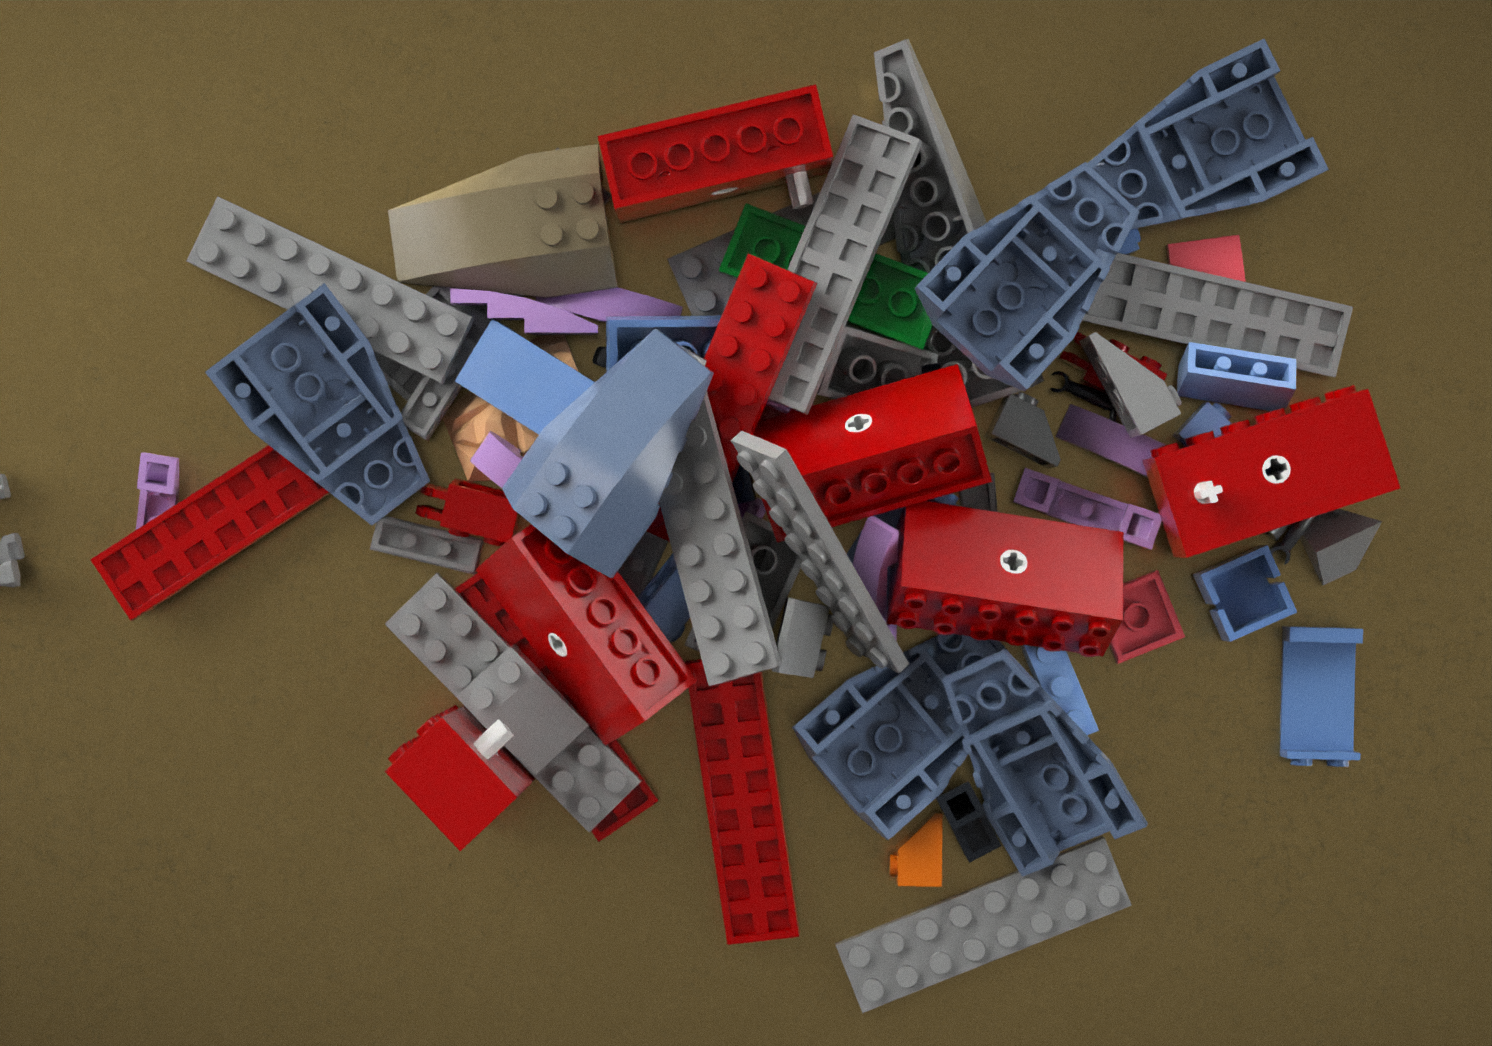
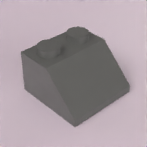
M1022 392L1015 395L1010 394L1003 398L984 437L1048 469L1058 467L1061 459L1045 411L1036 407L1039 401Z

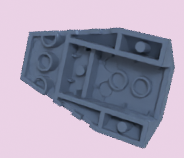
M1265 38L1198 70L1087 163L1139 211L1131 230L1262 203L1329 170L1314 138L1311 137L1305 140L1275 79L1280 69Z
M1084 162L1051 182L1039 192L1023 199L1016 206L1004 213H1000L989 220L988 223L964 235L914 289L932 325L989 377L1026 391L1074 339L1080 328L1079 325L1091 307L1094 297L1101 283L1105 280L1115 256L1119 253L1139 211L1090 165Z
M325 283L205 371L251 432L371 526L430 482L369 340Z
M654 329L543 428L502 487L510 505L568 555L609 578H613L656 518L660 508L659 500L664 488H668L673 476L672 468L678 453L683 451L687 441L685 436L691 421L696 419L714 373L661 331Z
M939 634L903 652L909 665L900 673L887 667L882 669L875 666L846 680L792 728L808 758L853 812L884 839L889 840L944 791L950 778L968 755L965 753L962 743L964 737L960 724H956L942 679L946 675L1006 648L997 640H975L971 636Z
M1006 649L944 676L942 681L956 724H960L964 739L962 743L965 753L970 755L974 768L973 778L976 787L980 788L984 799L982 806L986 813L985 815L1022 877L1053 865L1060 851L1109 831L1114 839H1118L1147 827L1148 823L1111 760Z

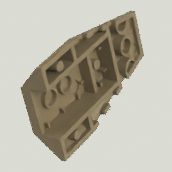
M594 144L526 154L388 210L397 281L404 284L483 290L511 295H530L540 298L618 288L614 255L610 248L602 189L603 174L599 145Z

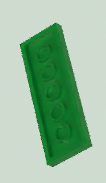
M745 203L719 272L737 279L748 253L788 270L806 226ZM876 253L847 322L923 351L933 325L914 288L928 273Z

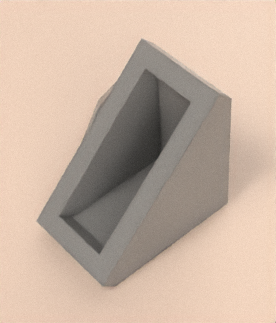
M1340 509L1337 516L1327 512L1317 515L1313 519L1308 529L1300 537V540L1322 585L1330 583L1357 569L1382 521Z

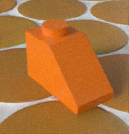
M932 810L896 845V855H890L889 876L896 877L898 886L942 887L943 813L940 810Z

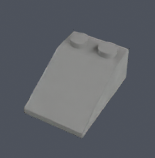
M847 322L817 394L837 399L921 375V365L937 363L940 354L925 348L923 351H920Z
M1097 332L1079 341L1130 438L1142 435L1181 414L1178 406L1182 405V402L1172 385L1167 387L1164 380Z
M787 597L776 641L782 666L773 668L771 671L814 678L815 670L822 672L827 650L820 649L823 635H831L833 627L832 614H828L830 609L828 606Z
M516 644L503 652L456 696L486 729L498 719L510 729L514 737L504 746L534 775L543 769L589 726V723Z

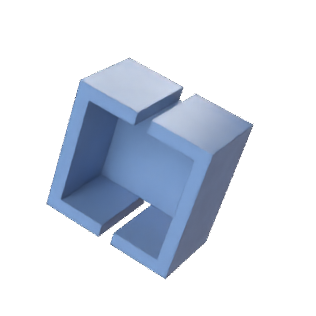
M1258 545L1193 574L1205 603L1215 606L1209 612L1222 641H1234L1297 613L1285 583L1273 582L1269 584L1267 578H1276L1281 575L1268 545Z

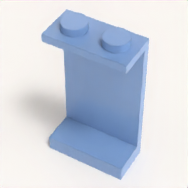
M493 318L455 380L464 388L538 435L544 427L595 383L523 338L510 327Z
M1282 626L1280 756L1290 759V765L1313 766V759L1327 760V766L1349 767V760H1360L1361 753L1353 751L1356 643L1363 644V629Z

